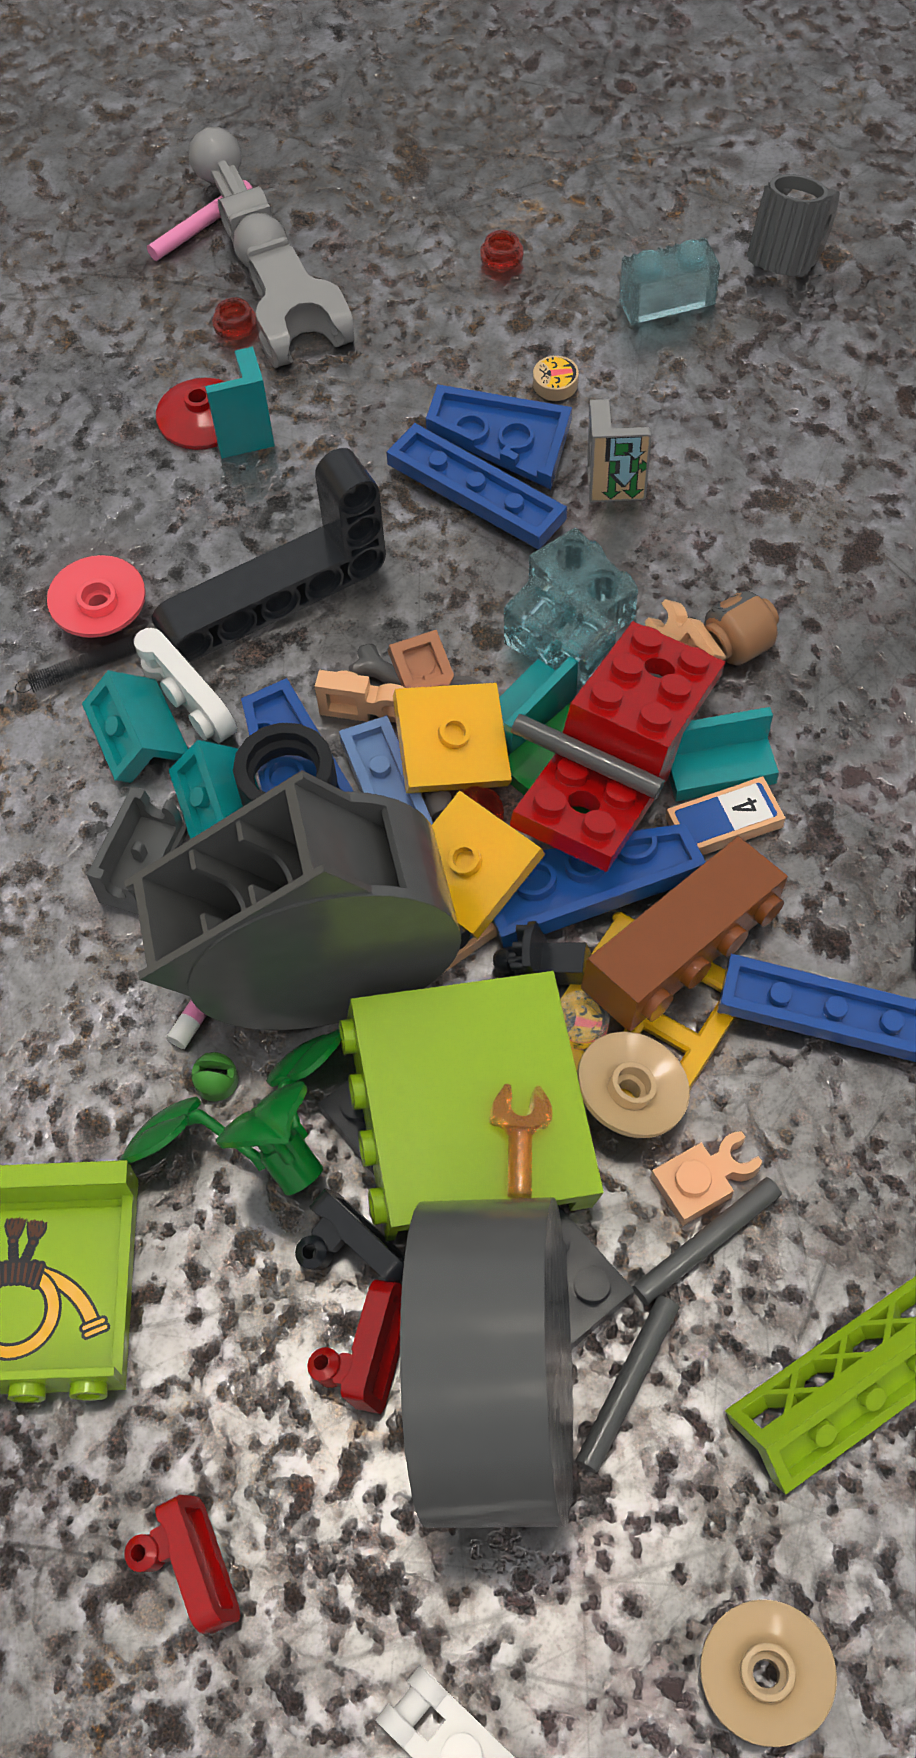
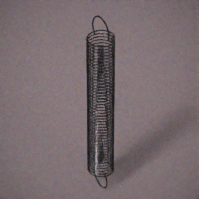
M127 636L130 643L129 646L127 642L128 648L124 639L125 647L122 643L123 649L118 640L120 645L119 648L117 644L118 650L114 642L115 649L112 645L113 651L110 644H108L110 650L106 645L108 652L106 648L104 651L101 646L103 650L102 653L100 649L101 655L97 648L98 654L95 649L94 651L92 650L93 655L89 651L91 657L89 653L88 656L85 653L86 658L84 654H80L81 659L78 655L79 661L76 656L75 658L73 657L74 662L71 658L72 664L69 659L68 661L66 660V663L61 661L59 666L57 663L56 665L54 664V667L52 665V669L50 666L49 668L47 667V670L44 668L45 672L42 669L40 673L38 670L37 672L35 671V674L33 672V676L31 673L30 675L28 674V682L35 693L37 689L40 691L39 687L41 690L42 688L44 689V686L47 688L46 684L48 687L49 685L51 686V683L54 686V683L55 685L56 682L59 684V682H63V679L66 681V679H70V676L73 679V676H80L82 672L85 674V672H89V669L90 671L94 670V668L99 669L101 665L103 667L106 664L108 665V663L115 662V660L120 661L122 657L124 659L127 656L129 657V654L132 656L137 652L135 645L132 641V647Z

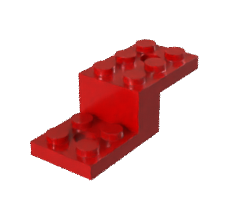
M632 621L570 703L563 733L660 777L666 783L682 735L721 677L726 661L708 654L701 648L691 647L668 637L655 628L643 626ZM651 674H658V675L663 676V677H662V678H658V677H655V676H653V675H651ZM555 753L513 810L509 826L607 872L654 799ZM581 806L590 811L584 814L577 812L572 807Z

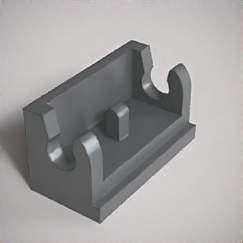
M131 786L87 873L99 903L138 915L135 892L125 889L124 880L168 854L177 846L182 845L188 834L186 824L183 823L180 812L172 801L166 800L162 810L158 809L150 803V797L145 790Z

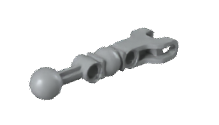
M205 127L193 137L189 144V163L194 173L200 179L209 183H216L223 197L218 199V208L224 228L232 239L237 258L249 268L250 277L261 298L255 315L260 328V345L270 364L274 368H278L292 363L293 359L289 351L290 343L293 338L301 333L314 331L324 334L334 347L354 342L353 317L339 287L329 281L316 279L308 275L295 250L289 244L284 226L275 217H272L271 207L261 187L258 186L247 190L238 173L242 153L237 139L229 131L221 127Z

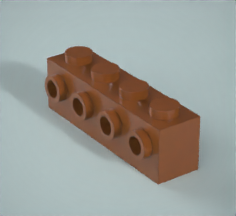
M737 836L588 957L581 989L629 1032L646 1018L650 1022L655 1021L670 1006L674 998L673 995L683 986H686L688 989L694 988L707 975L711 968V963L721 954L725 957H730L731 953L734 954L744 943L750 929L757 923L764 927L778 915L784 905V901L780 897L788 876L741 837Z

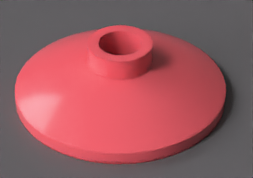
M90 556L69 564L55 576L48 589L47 606L54 622L64 631L80 637H102L122 630L135 620L143 608L146 590L142 576L127 561L113 556Z

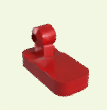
M378 1279L371 1283L352 1345L353 1354L343 1352L338 1354L331 1348L323 1347L314 1351L308 1360L307 1368L310 1376L326 1388L339 1386L342 1398L357 1410L381 1414L386 1406L400 1354L402 1285L400 1283Z
M178 1495L156 1506V1518L161 1525L152 1529L150 1534H139L129 1540L124 1553L128 1567L136 1572H155L161 1569L165 1562L171 1561L188 1616L195 1629L201 1634L216 1633L239 1621V1605L202 1500L198 1496Z

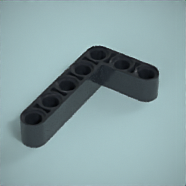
M348 448L332 450L319 461L316 467L315 478L322 527L165 600L154 610L152 614L153 625L163 633L187 662L200 659L360 582L376 573L382 567L386 558L379 488L353 451Z

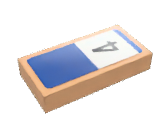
M763 776L668 808L665 817L669 826L687 824L702 855L723 849L737 836L746 841L784 827L786 819Z

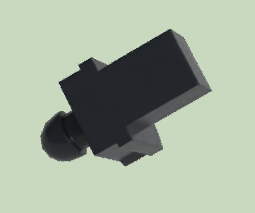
M528 921L527 925H516L518 942H513L512 947L500 948L493 955V965L502 973L511 974L514 971L516 976L554 971L557 985H581L587 958L592 953L586 942L548 943L537 921Z

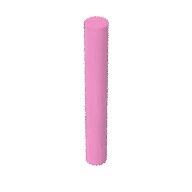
M243 180L247 190L251 189L252 186L250 185V183L246 180ZM222 195L147 245L149 255L155 261H158L221 218L218 199L223 198Z

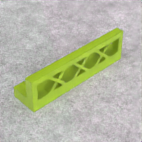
M916 1276L725 1410L730 1423L758 1449L772 1482L784 1494H788L916 1400V1317L901 1318V1314L916 1304ZM883 1338V1342L872 1351L853 1352L854 1347L865 1339ZM834 1372V1377L823 1386L804 1388L805 1382L817 1373ZM785 1407L783 1414L764 1428H760L753 1421L755 1417L768 1408Z

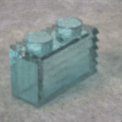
M701 237L699 241L694 239L686 240L681 245L675 243L673 247L667 245L665 249L658 247L656 251L651 249L644 250L638 255L633 253L631 257L624 256L622 258L619 301L631 325L716 304L715 298H717L716 291H718L717 284H719L718 277H720L718 270H720V264L707 239Z

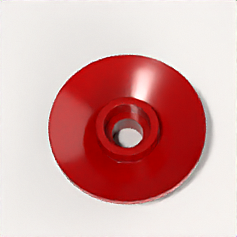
M195 378L179 383L167 391L159 401L156 409L157 425L164 438L172 444L185 449L203 450L217 447L218 443L205 386L226 381L215 378Z

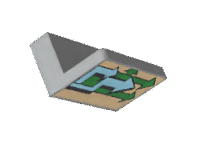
M609 399L590 400L587 448L589 502L644 500L647 493L652 439L651 429L649 427L612 428Z

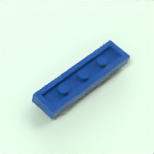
M416 423L386 452L387 465L538 550L567 519V506Z
M731 953L726 966L717 1009L718 1013L916 1062V999Z

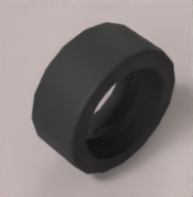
M297 723L269 725L260 728L247 737L235 754L233 774L242 805L245 806L266 793L256 787L254 780L260 767L274 758L285 755L301 756L312 761L317 770L316 777L336 787L335 763L327 741L317 731Z

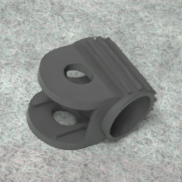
M778 174L772 178L764 188L747 252L748 261L754 264V266L772 271L775 274L780 273L796 277L807 275L811 267L819 260L827 243L836 216L840 192L834 189H827L821 182L807 176ZM792 189L814 195L817 198L804 200L787 195Z

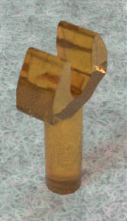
M505 1084L496 1096L490 1109L489 1122L491 1125L503 1129L509 1136L508 1197L531 1198L532 1136L537 1130L546 1129L552 1120V1105L540 1086H536L530 1098L529 1107L531 1113L527 1116L517 1115L511 1107V1085Z

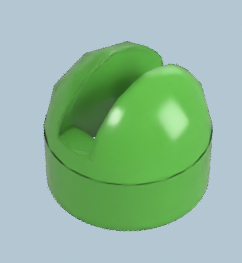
M205 1053L196 1060L192 1069L191 1078L197 1093L205 1100L222 1101L230 1097L238 1086L239 1076L235 1064L222 1053ZM207 1068L227 1070V1075L204 1070Z

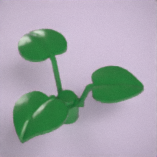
M339 1029L314 1037L285 1055L272 1069L266 1079L270 1087L278 1085V1089L268 1094L251 1111L241 1114L226 1127L203 1110L197 1109L201 1104L198 1097L187 1098L164 1108L149 1119L131 1139L119 1161L127 1160L129 1164L145 1158L164 1148L186 1126L202 1124L218 1135L216 1143L220 1148H235L249 1158L258 1171L266 1168L285 1195L289 1196L298 1193L318 1178L323 1171V1166L304 1141L308 1133L300 1122L297 1110L307 1093V1086L303 1081L297 1082V1080L313 1073L334 1052L342 1041ZM258 1146L260 1152L255 1150L253 1147Z

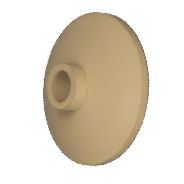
M634 1032L609 1033L592 1042L580 1059L577 1076L583 1102L590 1113L612 1131L634 1138L656 1137L670 1131L685 1114L690 1098L687 1075L675 1055L658 1041ZM621 1088L629 1090L634 1097L625 1094Z
M754 1600L742 1603L726 1612L714 1624L702 1649L700 1674L707 1702L718 1720L730 1732L742 1740L764 1747L788 1746L810 1736L820 1727L829 1714L837 1686L834 1656L821 1630L808 1616L798 1609L773 1600ZM759 1661H767L776 1669L777 1681L771 1688L761 1687L754 1679L753 1669Z

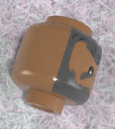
M740 591L713 606L706 613L704 626L725 654L726 658L723 661L731 665L740 666L767 651L775 644L778 634L777 624L779 616L776 608L768 599H761L760 596L750 591Z

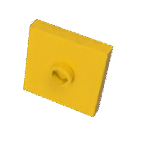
M497 683L398 688L394 690L393 703L406 793L504 787L510 784L512 777Z
M459 791L432 824V828L437 840L458 924L468 930L478 940L541 861L545 853L541 847Z

